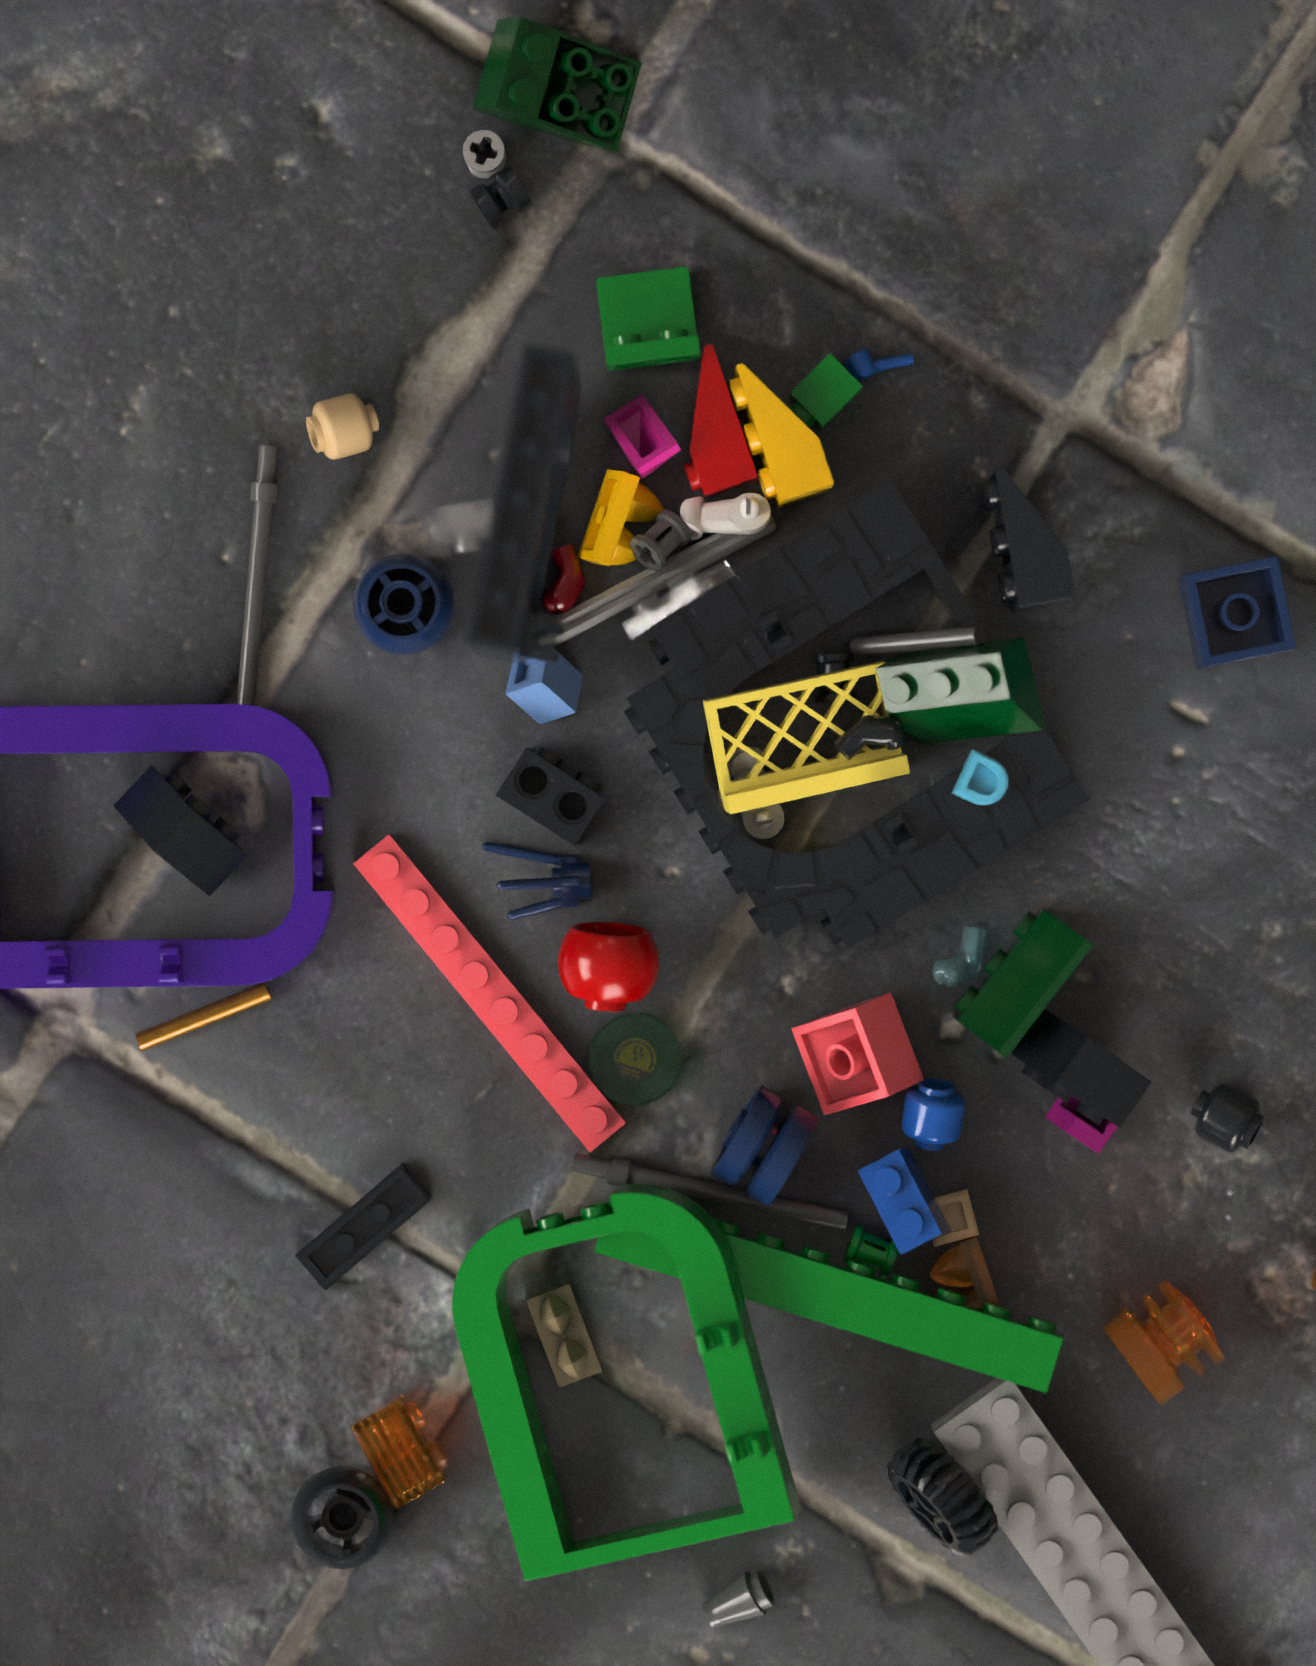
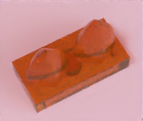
M973 1236L958 1240V1246L946 1251L937 1260L930 1273L931 1279L949 1287L960 1288L973 1285L974 1290L963 1294L966 1296L965 1304L981 1309L984 1302L999 1305L977 1237Z

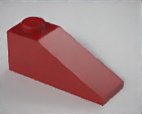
M713 344L703 347L689 451L691 462L684 464L692 491L701 489L704 499L753 483L758 479Z

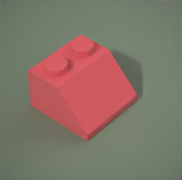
M891 992L853 1004L791 1028L824 1116L889 1097L924 1080Z

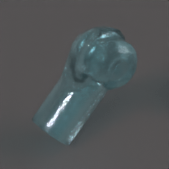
M963 926L960 952L949 960L939 959L933 966L932 974L937 983L946 984L949 988L957 987L980 970L986 929Z

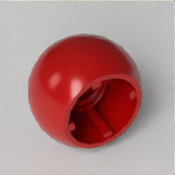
M603 921L574 924L566 932L561 942L557 959L558 973L566 991L571 996L584 999V1006L586 1008L604 1012L626 1010L627 1003L643 1000L651 992L657 980L660 965L659 950L649 930L632 924Z

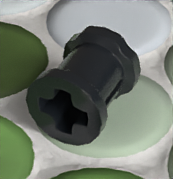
M854 653L813 656V664L818 665V675L850 668V663L854 661ZM847 680L833 684L842 689ZM825 685L819 686L820 693L815 696L816 703H833L838 694ZM851 690L849 695L857 699V693Z

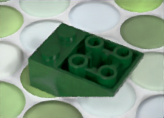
M523 17L497 19L473 110L514 125L603 150L617 152L642 62Z

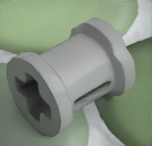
M479 130L469 135L464 142L463 156L470 172L474 176L481 179H490L504 169L507 156L503 141L497 134L490 130ZM485 145H491L493 155L496 158H487L484 165L478 164L477 155L474 151H482Z

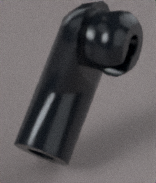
M865 715L858 719L833 744L846 759L850 760L867 743L884 745L888 750H896L904 744L906 735L901 722L893 717Z

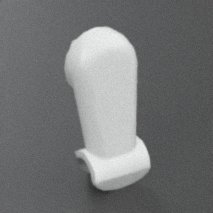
M744 493L733 499L705 503L704 498L699 496L687 499L682 503L680 517L690 529L691 540H697L702 537L703 533L757 534L768 525L771 509L766 498L756 493Z
M749 747L759 755L762 754L759 748ZM741 749L735 750L727 763L730 777H734V780L747 777L757 760ZM765 765L763 766L759 774L766 772L764 769V767H766ZM780 803L741 812L742 821L747 832L753 837L767 839L777 835L782 829L785 820Z

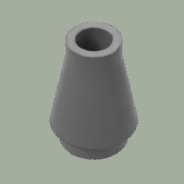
M760 1571L753 1574L745 1572L712 1599L702 1603V1608L707 1621L715 1629L725 1624L766 1615L767 1609L775 1605V1598L768 1581Z

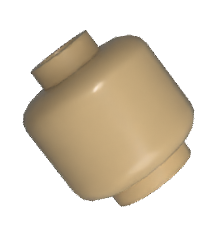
M354 393L343 394L315 403L312 416L306 418L307 432L314 450L317 453L323 452L327 458L333 460L369 450L373 441V432L379 430L377 414L372 404L364 405L363 401Z

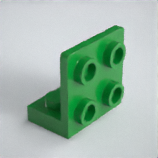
M687 267L607 276L596 280L607 372L700 360V346L696 331L690 276Z

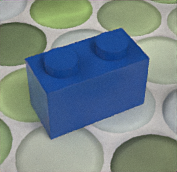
M909 1148L898 1149L858 1170L900 1255L912 1252L951 1231Z

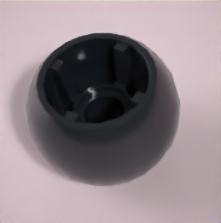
M348 1466L327 1468L308 1479L295 1497L291 1514L293 1534L299 1547L313 1561L332 1569L355 1568L377 1556L389 1540L394 1519L392 1502L386 1489L378 1479L364 1470ZM328 1491L330 1498L325 1504L322 1514L312 1516L313 1501ZM339 1503L351 1505L356 1511V1521L347 1525L340 1524L332 1515V1507ZM367 1517L368 1520L374 1519L371 1534L360 1543H356L354 1534L359 1531L365 1518ZM320 1527H324L327 1533L333 1537L343 1539V1545L329 1542L317 1530Z

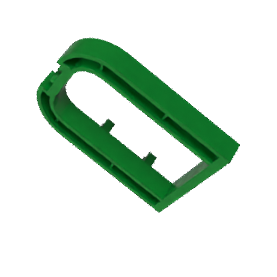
M647 1184L619 1186L609 1195L612 1204L611 1208H609L607 1201L598 1202L582 1207L580 1209L582 1215L564 1219L563 1212L542 1216L536 1219L537 1226H534L529 1208L506 1217L483 1235L469 1250L458 1270L452 1295L455 1330L525 1582L795 1521L801 1510L729 1244L715 1220L700 1205L679 1192ZM638 1231L655 1237L669 1250L677 1266L695 1331L694 1337L704 1364L725 1441L724 1447L729 1465L732 1467L741 1503L574 1541L508 1304L506 1280L511 1265L517 1259L529 1253L616 1232Z

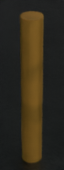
M266 982L136 1033L135 1037L141 1051H144L272 1000V996Z

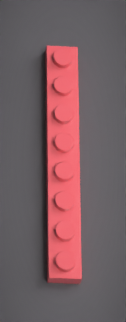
M391 834L387 835L353 863L589 1152L593 1151L626 1124L624 1118Z

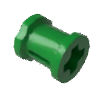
M857 1223L847 1244L842 1262L847 1264L848 1260H854L875 1267V1271L879 1272V1277L887 1279L898 1254V1249L893 1239L888 1241L864 1231V1225Z

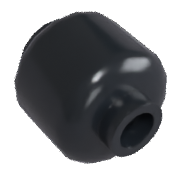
M1226 1083L1218 1085L1211 1093L1203 1090L1191 1111V1115L1198 1118L1195 1125L1197 1136L1229 1153H1233L1241 1147L1248 1149L1264 1121V1116L1259 1114L1260 1104L1258 1100Z

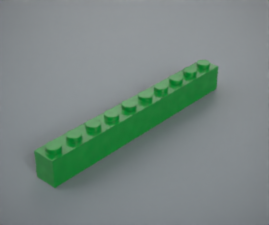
M611 1200L608 1203L609 1208L612 1207ZM714 1218L729 1244L744 1299L1047 1393L1064 1334L1055 1332L1056 1323L1035 1316H1030L1028 1323L1010 1318L1011 1309L990 1302H984L982 1309L964 1303L966 1296L961 1293L939 1288L937 1295L920 1290L921 1282L916 1279L893 1274L892 1281L874 1276L875 1267L868 1264L848 1260L845 1267L829 1262L830 1253L803 1246L800 1253L784 1248L785 1239L758 1232L757 1239L739 1234L740 1225ZM638 1231L616 1232L598 1237L594 1252L680 1279L677 1266L669 1250L655 1237Z

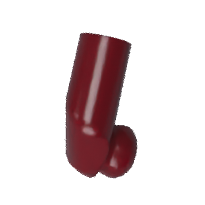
M568 544L551 551L559 576L552 589L546 590L542 597L543 605L550 613L566 612L573 608L585 587V577L573 544Z

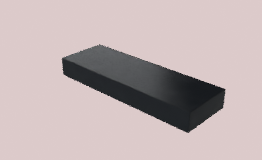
M402 1163L295 1256L326 1291L430 1202L432 1197Z

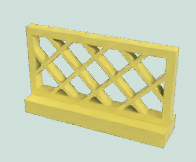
M874 662L703 700L720 789L716 790L719 808L729 814H735L910 774L907 755L902 754L901 747L896 750H888L886 746L872 749L864 746L861 749L862 751H859L850 760L846 759L840 752H838L836 757L825 759L813 751V748L827 727L840 736L845 733V731L831 723L845 699L864 711L862 716H880L876 713V710L881 704L882 715L890 717L886 713L876 668L886 662ZM875 674L878 692L867 707L849 695L860 677ZM847 680L842 689L833 684ZM823 685L838 694L824 717L804 705L814 688ZM803 690L797 699L788 694ZM781 695L791 702L793 706L780 726L777 727L759 713L770 697ZM758 700L752 709L743 704ZM736 705L749 715L736 735L732 737L720 728L717 709ZM800 710H803L820 722L806 745L786 733ZM756 719L775 732L761 755L741 743ZM722 737L730 742L726 750L724 749ZM783 737L802 751L791 767L780 769L768 761ZM738 747L757 761L747 777L730 780L727 763ZM809 755L818 760L804 764ZM764 765L773 770L759 774Z

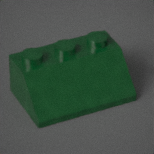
M1025 637L982 642L980 645L901 653L876 668L886 713L901 722L903 730L919 745L1040 731L1046 728Z
M1039 909L1035 915L1028 911L1021 918L1012 931V934L1018 938L1007 952L999 948L983 968L989 974L978 989L970 985L954 1006L960 1011L955 1020L1005 1058L1011 1053L1093 947V944L1044 909Z

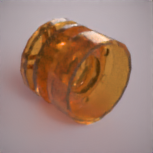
M1166 1279L1156 1285L1168 1303L1160 1309L1148 1293L1141 1296L1142 1302L1150 1316L1145 1321H1140L1131 1311L1125 1308L1102 1325L1103 1330L1160 1406L1185 1389L1184 1382L1177 1370L1180 1365L1185 1363L1200 1377L1206 1374L1205 1369L1195 1356L1199 1351L1203 1350L1216 1366L1225 1360L1224 1355L1219 1349L1215 1332L1191 1299L1174 1288Z

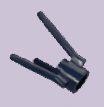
M485 842L482 845L484 851L560 866V868H551V878L514 879L497 883L499 890L552 888L553 896H561L510 911L507 915L510 920L532 916L561 907H577L578 900L591 898L589 862H577L576 855H556Z

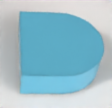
M971 750L952 794L976 805L995 803L1003 797L1008 788V774L1003 765L997 760L976 750Z

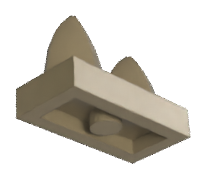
M570 1282L526 1298V1303L559 1388L603 1371Z

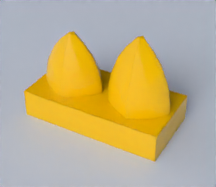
M607 469L577 555L578 558L605 566L624 565L637 560L630 548V540L634 536L628 529L623 527L625 521L633 523L653 521L664 510L656 495L646 486L639 483L640 477L624 471Z

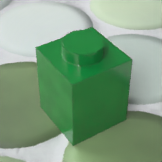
M829 353L790 392L789 399L794 404L789 409L808 428L815 424L822 431L861 392L863 386Z

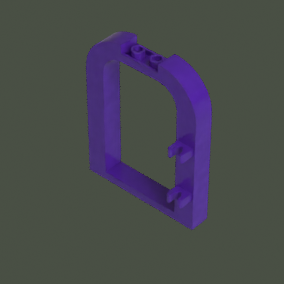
M247 704L0 707V755L254 752L264 754L280 765L290 782L293 796L294 893L290 911L281 925L266 935L253 938L1 941L0 886V989L245 986L263 983L280 977L300 965L310 956L324 937L335 903V890L317 891V881H324L325 858L324 853H316V835H324V807H316V798L334 797V788L327 761L315 741L305 730L289 718L277 712Z

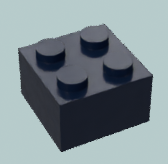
M1278 556L1186 574L1178 578L1196 670L1296 649Z

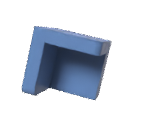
M559 655L558 661L554 663L528 658L526 665L512 662L505 694L537 723L544 724L576 713L583 676L562 655Z

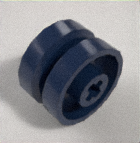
M760 1085L746 1108L740 1110L721 1144L723 1148L711 1170V1174L732 1186L741 1180L751 1164L755 1165L747 1183V1194L762 1204L769 1206L797 1163L819 1118L797 1105L787 1112L778 1127L774 1126L773 1124L782 1108V1096Z

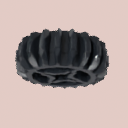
M916 1438L910 1444L907 1443L887 1464L889 1480L892 1482L893 1490L899 1494L900 1501L906 1505L910 1514L918 1520L921 1527H924L932 1538L937 1539L944 1548L950 1549L952 1553L968 1557L975 1551L982 1549L998 1531V1518L994 1513L993 1505L986 1499V1493L979 1488L976 1480L966 1472L965 1467L958 1464L953 1455H948L942 1446L935 1445L933 1441Z

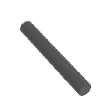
M980 626L853 637L850 642V649L854 656L980 645L983 641V632Z

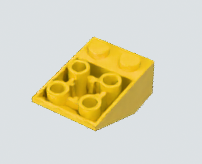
M743 363L736 365L735 378L729 380V390L736 411L745 410L749 423L745 424V429H743L751 456L760 454L764 466L763 469L758 470L759 474H757L764 498L766 500L774 498L778 509L830 492L834 482L819 437Z

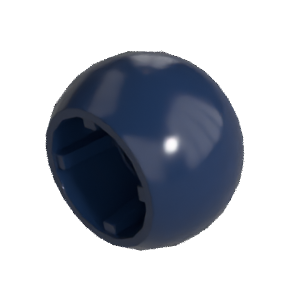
M397 553L387 555L375 561L364 571L353 593V612L361 633L371 644L391 654L410 655L420 653L432 647L444 636L450 627L454 615L455 599L447 576L435 563L416 554ZM406 572L418 574L425 580L415 586L403 580L393 582L390 576ZM383 583L385 588L380 595L379 602L382 612L374 617L372 609L374 594L379 585ZM399 590H408L414 595V608L407 615H395L390 609V598ZM434 591L436 599L434 614L425 626L420 620L425 605L423 594ZM391 620L401 625L412 623L418 632L406 636L391 635L382 630V628L387 625V621Z

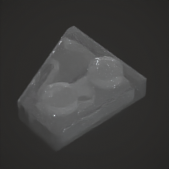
M726 560L696 575L693 574L691 569H688L667 583L671 591L660 599L654 592L632 606L631 608L636 615L621 625L630 639L633 640L650 631V627L688 605L735 574Z

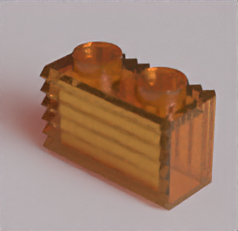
M402 1395L352 1422L350 1426L396 1509L437 1485L442 1484L447 1478L444 1468L450 1465L440 1444L437 1441L429 1444L421 1428L427 1425L415 1401L412 1400L406 1403Z

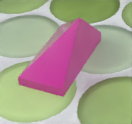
M643 394L603 419L641 481L681 450Z

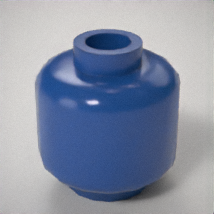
M925 1078L919 1082V1085L911 1087L905 1095L901 1128L908 1137L915 1140V1145L918 1148L928 1151L942 1150L943 1144L955 1142L960 1137L966 1104L965 1099L961 1093L956 1091V1086L952 1082L938 1078Z

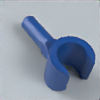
M868 349L852 354L845 360L849 373L857 381L865 380L886 369L914 364L912 354L881 358L873 362Z

